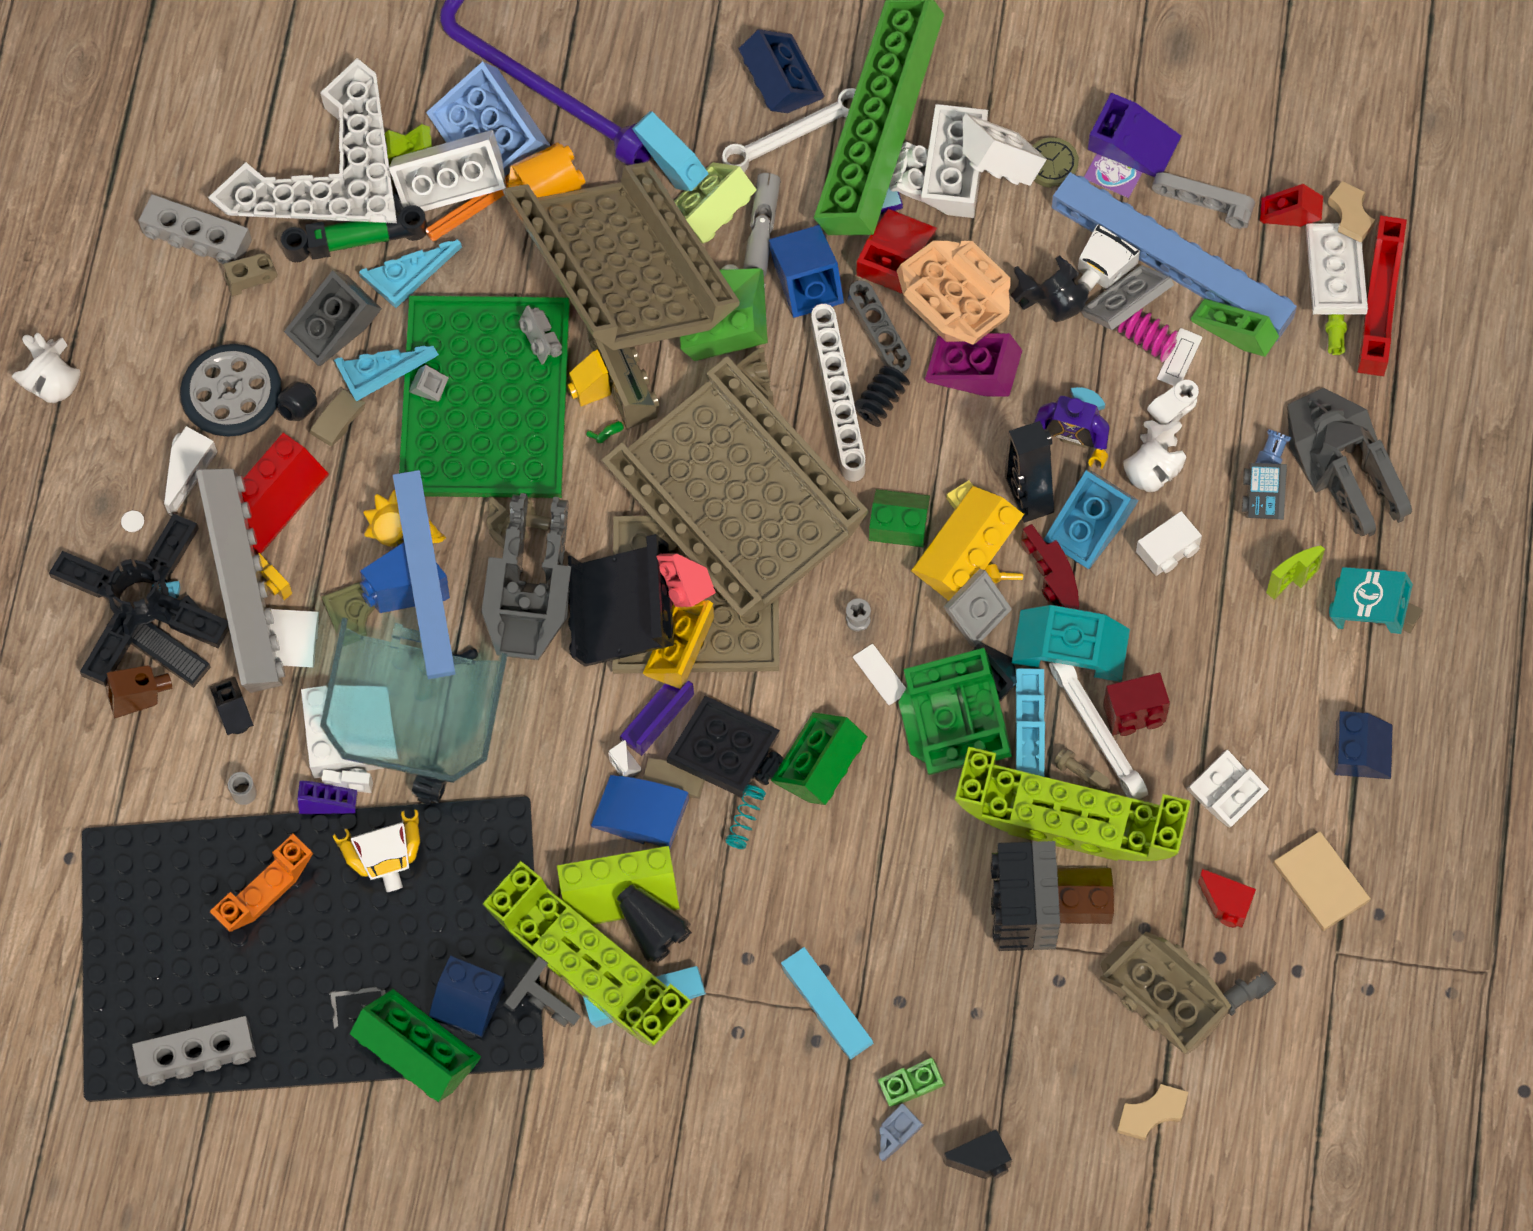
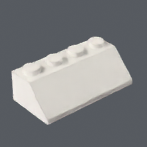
M936 104L921 200L947 215L974 218L981 172L974 169L970 165L971 160L963 154V116L966 113L988 121V110Z
M493 130L394 157L389 166L403 208L409 205H416L423 209V211H427L506 188L502 156Z

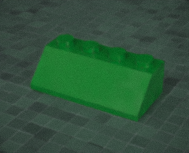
M394 989L362 1008L350 1032V1035L357 1039L362 1046L367 1047L379 1056L384 1063L389 1064L401 1073L406 1080L411 1081L424 1091L428 1097L438 1103L455 1091L481 1058L479 1054Z

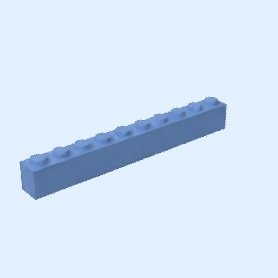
M1070 172L1054 193L1052 209L1091 232L1095 230L1098 224L1138 249L1140 251V261L1171 277L1172 280L1202 298L1269 316L1279 338L1294 319L1297 306L1288 297L1279 296L1272 292L1266 284L1257 283L1250 279L1240 269H1233L1225 264L1220 257L1211 256L1203 251L1198 244L1194 242L1189 243L1181 238L1176 231L1162 227L1152 217L1140 214L1130 204L1120 202L1113 198L1108 191L1091 185L1086 178L1076 176Z

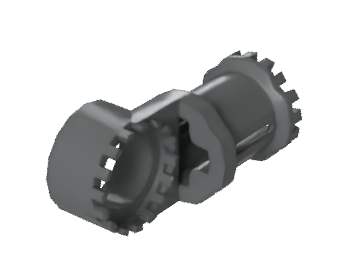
M1267 971L1259 974L1261 977L1256 976V979H1253L1248 985L1238 978L1233 987L1222 993L1231 1005L1228 1011L1230 1016L1235 1014V1009L1247 1000L1260 999L1275 987L1277 983Z

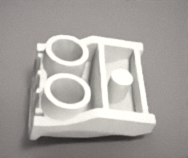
M908 142L903 143L889 185L891 191H898L910 198L924 202L921 200L929 149L920 145L915 146Z

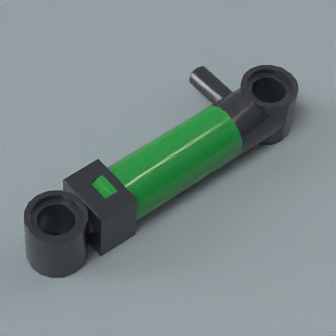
M395 193L393 198L397 223L348 221L324 226L322 221L306 224V233L298 227L286 229L281 235V244L284 254L289 261L302 262L308 258L310 253L312 260L331 257L330 252L403 238L417 241L426 235L425 229L428 227L423 209L419 206L409 205L402 208L399 195ZM412 221H418L415 225H409ZM293 243H301L297 247H291Z

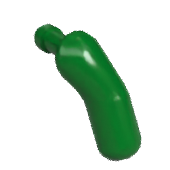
M617 421L607 425L599 435L592 431H587L586 436L596 439V443H603L610 436L621 432L624 429V425L622 422Z

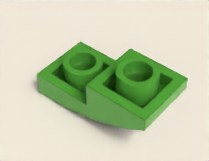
M933 1058L927 1059L908 1069L902 1068L878 1080L890 1107L945 1086V1082Z

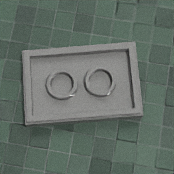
M1141 265L1085 305L1081 312L1085 318L1113 330L1174 286L1171 277Z

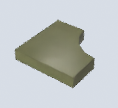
M360 582L322 596L341 646L367 637L366 624L369 615L375 609V605L369 607L363 599L362 593L364 591L360 586Z

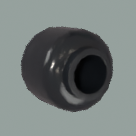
M299 381L290 383L278 395L277 408L279 413L289 421L304 420L317 406L315 389L308 383Z

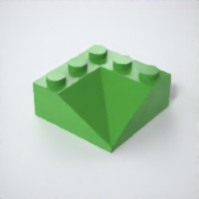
M761 268L719 270L740 303L736 309L711 330L680 336L681 350L690 358L698 361L768 343L764 272Z

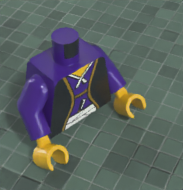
M1059 396L1056 402L1042 405L1034 422L1040 421L1043 429H1048L1051 436L1096 448L1088 464L1092 467L1096 459L1101 462L1100 469H1103L1108 460V454L1104 449H1107L1109 424L1099 414L1098 407L1081 401L1078 398L1073 399L1066 396Z

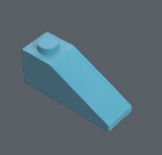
M653 111L646 114L632 128L675 189L692 191L709 174L696 155Z

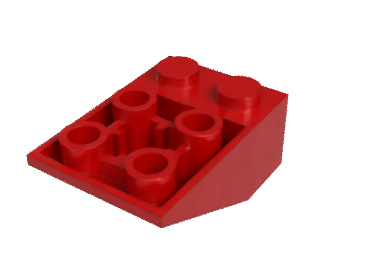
M888 209L876 226L874 234L869 236L857 260V276L903 294L897 269L903 262L931 243L937 227Z

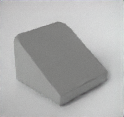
M425 365L418 369L409 392L438 402L449 377Z

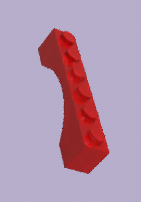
M1381 215L1379 218L1367 295L1368 310L1364 318L1357 373L1384 377L1391 345L1395 295L1407 219Z

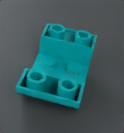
M1053 605L1024 609L1020 611L1012 663L1039 668L1041 660L1093 669L1095 670L1094 678L1122 682L1130 629L1105 614Z

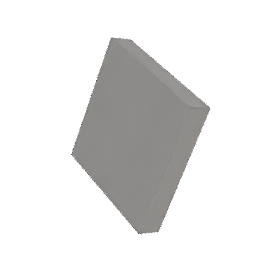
M979 569L943 606L965 639L973 647H976L1012 610L990 576L982 569Z

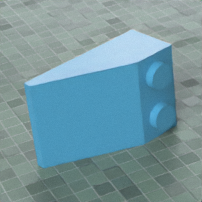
M1086 470L1043 540L1048 544L1057 540L1067 556L1090 569L1125 524L1139 500L1097 473Z

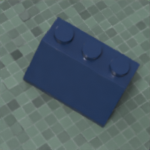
M758 29L738 48L743 57L744 64L749 68L754 78V83L761 91L765 104L770 111L790 113L825 97L792 34Z

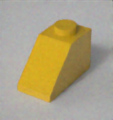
M593 351L569 373L571 382L567 384L572 399H578L581 407L611 395L608 371L599 351Z

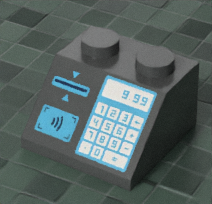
M1249 463V468H1244L1243 485H1248L1247 496L1242 497V512H1246V518L1284 520L1287 464Z

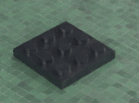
M704 696L667 756V763L742 798L777 740L780 730L708 696Z

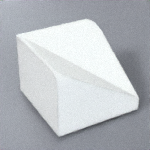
M626 740L609 750V761L620 776L633 777L641 772L640 765L627 750Z

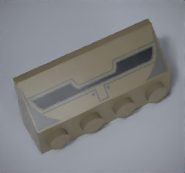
M586 326L591 348L593 351H599L608 371L610 392L626 428L629 429L657 418L656 408L659 407V402L655 392L650 393L647 385L650 383L644 369L640 370L637 362L640 360L635 347L612 350L592 336Z

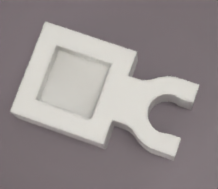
M323 769L322 782L324 784L355 789L357 792L372 793L373 781L371 774L363 769L342 770V773Z

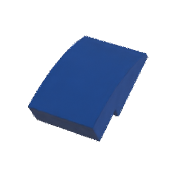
M610 775L591 827L641 844L648 842L660 847L669 846V849H671L689 801V792L647 780Z

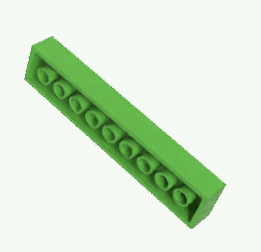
M885 0L814 215V219L827 235L874 234L945 15L934 0Z

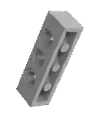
M153 194L138 220L141 230L146 237L153 240L159 238L167 241L175 248L184 247L190 249L201 257L207 255L215 258L221 264L243 259L252 241L249 229L244 226ZM175 222L172 226H165L167 223ZM192 231H199L195 235H189ZM217 239H223L220 243H213Z
M246 1016L132 1044L139 1078L143 1084L148 1083L150 1086L162 1084L165 1082V1079L175 1076L179 1079L192 1076L193 1072L203 1069L208 1072L220 1069L223 1064L231 1062L233 1064H243L250 1061L251 1057L256 1056L250 1024ZM220 1042H230L229 1048L225 1051L216 1050ZM192 1049H202V1052L198 1057H188V1054ZM165 1055L174 1056L170 1064H160L162 1057Z

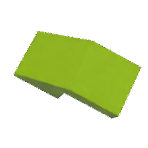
M423 124L406 135L390 130L384 133L389 164H391L394 157L432 147L430 127Z

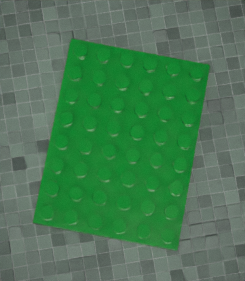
M409 296L406 352L415 351V347L434 346L438 353V356L406 373L404 378L399 474L420 470L424 497L512 498L513 494L520 495L525 493L528 498H562L570 318L569 297ZM528 305L531 310L539 308L544 311L552 327L550 331H545V334L554 332L562 345L561 355L558 357L548 355L544 364H541L537 355L533 353L526 334L520 328L519 320ZM425 365L449 377L438 402L409 392L418 369Z

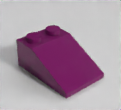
M988 333L973 345L965 341L946 342L938 334L925 380L928 383L985 397H1009L1023 350L1010 333Z

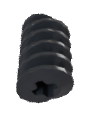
M882 366L879 369V374L873 377V382L867 385V390L862 392L861 399L856 400V411L869 424L880 427L881 421L877 417L887 418V413L884 409L889 411L893 409L890 401L895 403L899 401L896 393H905V388L901 384L910 386L908 378L894 367Z

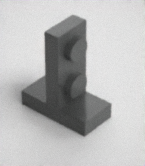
M538 957L503 1005L510 1011H513L525 994H528L530 996L528 1001L540 1010L545 1007L553 1013L551 1018L563 1027H566L567 1024L571 1027L574 1026L581 1016L535 983L548 964Z

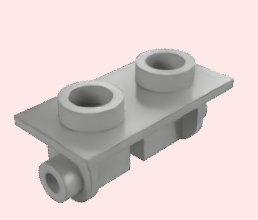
M529 305L526 306L519 320L520 328L526 334L533 353L537 355L540 363L544 364L548 355H552V357L561 355L562 345L554 332L545 334V331H550L552 327L544 311L539 308L531 310Z

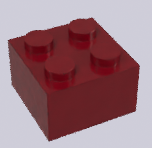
M1160 672L1107 685L1103 701V708L1112 736L1117 734L1128 736L1135 733L1137 729L1145 727L1147 729H1156L1166 722L1170 706Z

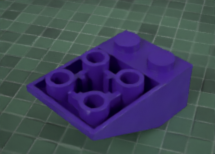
M1110 93L1089 135L1088 150L1155 177L1158 173H1164L1182 135L1136 102Z

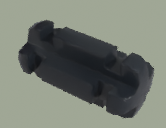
M775 751L769 752V757H766L759 768V773L755 775V779L763 785L769 784L768 781L777 772L779 763L783 762V757Z

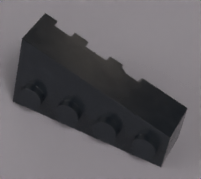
M1040 421L1010 430L1008 434L1004 476L1018 510L1024 514L1022 517L1024 523L1054 513L1050 445L1053 442L1049 430L1043 429Z

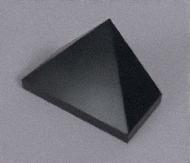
M978 643L972 651L985 648L1001 702L1017 683L1012 657L983 643Z

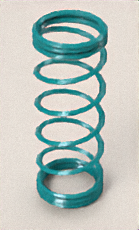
M749 785L743 797L750 796L755 799L764 800L766 792L757 786ZM743 797L741 799L745 804L738 806V811L741 814L734 816L737 824L730 826V830L734 835L726 836L725 840L728 845L737 849H745L747 846L745 841L749 840L744 836L735 834L732 831V827L740 826L749 831H752V828L738 823L736 817L745 816L748 819L756 820L755 817L742 813L739 808L741 806H749L752 809L760 810L759 807L746 803Z

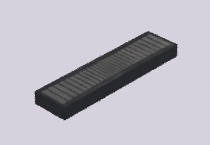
M151 622L138 625L132 635L133 641L131 645L193 688L211 668L208 662Z

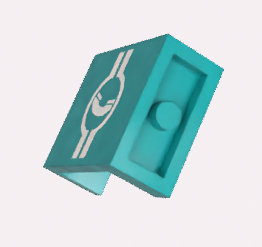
M1342 567L1341 575L1337 577L1335 582L1336 595L1334 602L1330 604L1329 616L1338 629L1344 628L1345 620L1385 623L1390 633L1401 634L1413 583L1406 572Z

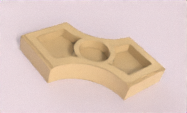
M1342 181L1329 197L1328 204L1338 212L1341 218L1338 232L1362 243L1375 226V219L1371 218L1363 209L1362 203L1365 192Z
M1160 1084L1156 1094L1148 1101L1140 1104L1125 1103L1117 1133L1145 1141L1149 1132L1158 1124L1166 1121L1181 1122L1189 1092Z

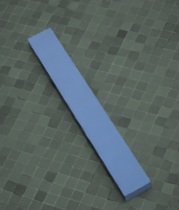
M420 470L394 474L393 480L427 678L434 679L456 675Z

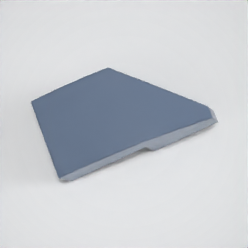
M903 1103L880 1127L881 1145L879 1158L883 1162L924 1126Z

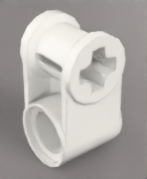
M1182 380L1166 393L1157 397L1148 406L1147 411L1162 425L1179 421L1196 406L1199 393L1198 386L1191 380Z

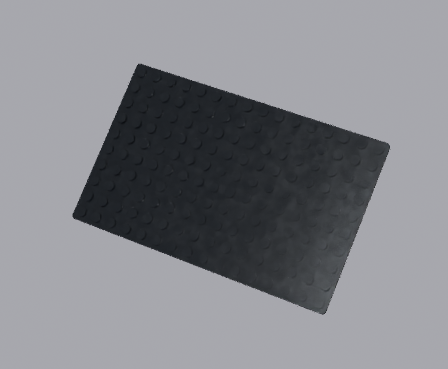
M524 796L431 803L430 805L413 804L358 808L356 813H288L85 828L82 831L85 1100L88 1102L405 1079L401 1073L389 1064L384 1063L379 1056L367 1047L362 1046L357 1039L350 1035L363 1008L362 1005L367 1006L380 998L381 991L336 996L338 1020L336 1028H334L333 1023L335 1011L332 1007L330 993L332 991L357 992L360 989L376 987L379 990H385L386 994L394 989L429 1016L438 981L450 956L500 975L505 983V989L482 1038L432 1018L481 1056L479 1062L468 1075L542 1069L544 1067L542 1010L536 1008L528 1001L530 998L528 994H525L513 1011H510L503 1005L537 958L512 936L483 905L484 901L520 861L534 871L530 799ZM414 810H417L420 845L416 859L409 864V869L399 871L403 888L386 892L382 877L371 880L369 876L359 875L346 863L340 847L337 846L333 839V834H336L339 840L346 837L345 828L354 837L402 822V811H404L406 818L411 819L415 816ZM294 834L313 852L298 880L255 921L229 932L210 913V910L230 892L236 897L275 860L272 852ZM540 975L538 976V978H537L536 981H535V983H537L539 986H540ZM246 1016L250 1024L256 1056L251 1057L250 1061L243 1064H233V1062L223 1064L220 1069L208 1072L204 1069L195 1071L192 1076L179 1079L176 1076L167 1078L164 1083L150 1086L148 1083H142L138 1075L132 1044ZM220 1042L216 1050L225 1051L229 1048L230 1042ZM192 1049L189 1052L188 1057H198L201 1054L202 1049ZM165 1055L162 1057L160 1064H170L174 1056Z

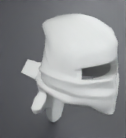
M36 333L34 338L30 335H24L22 338L23 343L30 349L34 360L26 370L15 372L12 378L24 389L42 398L47 403H57L66 399L76 388L81 373L79 369L68 366L60 358L61 353L67 347L66 342L63 338L58 339L56 342L53 339L45 342L39 333Z
M1153 420L1144 422L1143 425L1148 429V434L1140 436L1144 444L1141 445V448L1136 453L1123 461L1128 479L1138 489L1145 490L1146 492L1158 491L1167 481H1171L1172 478L1180 473L1186 459L1183 450L1171 453L1167 451L1168 447L1176 446L1178 440L1174 434L1182 427L1180 421H1173L1167 425L1158 424Z

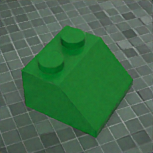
M876 489L869 526V541L923 547L930 495Z

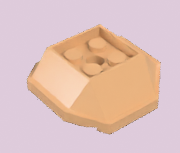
M932 241L903 262L897 269L904 301L946 342L965 341L973 345L1004 322L1009 315L1010 277L973 241H961L960 243Z

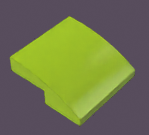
M1320 545L1303 550L1281 563L1272 571L1266 593L1275 600L1292 582L1302 588L1319 571L1325 548Z

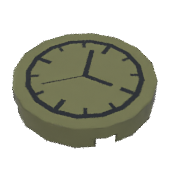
M1049 137L1041 139L1032 145L1047 159L1035 177V183L1048 188L1058 185L1060 187L1070 172L1074 175L1077 174L1079 157L1076 149L1069 142L1061 138Z

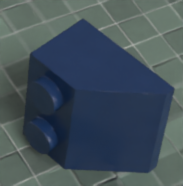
M1340 711L1336 721L1334 775L1391 779L1393 725L1369 713Z
M450 956L438 981L429 1016L482 1038L505 989L503 977Z

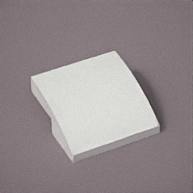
M271 609L274 624H270L271 634L277 635L280 650L275 651L277 662L282 661L283 666L314 667L319 612Z
M1228 750L1224 751L1186 788L1209 812L1229 828L1269 790L1251 769L1246 770Z

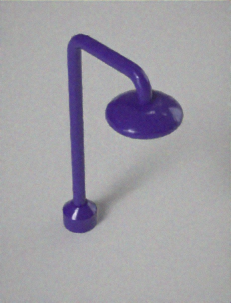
M445 0L440 11V22L444 32L450 38L614 141L616 159L625 165L638 164L650 160L651 154L632 130L636 124L621 128L466 30L455 19L456 13L464 0Z

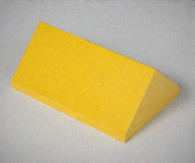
M710 600L701 601L692 607H675L673 603L674 646L652 651L643 671L645 676L679 689L685 685L714 619L713 603Z

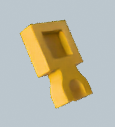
M259 553L263 570L258 572L266 579L267 589L272 595L278 594L283 600H286L292 595L289 583Z

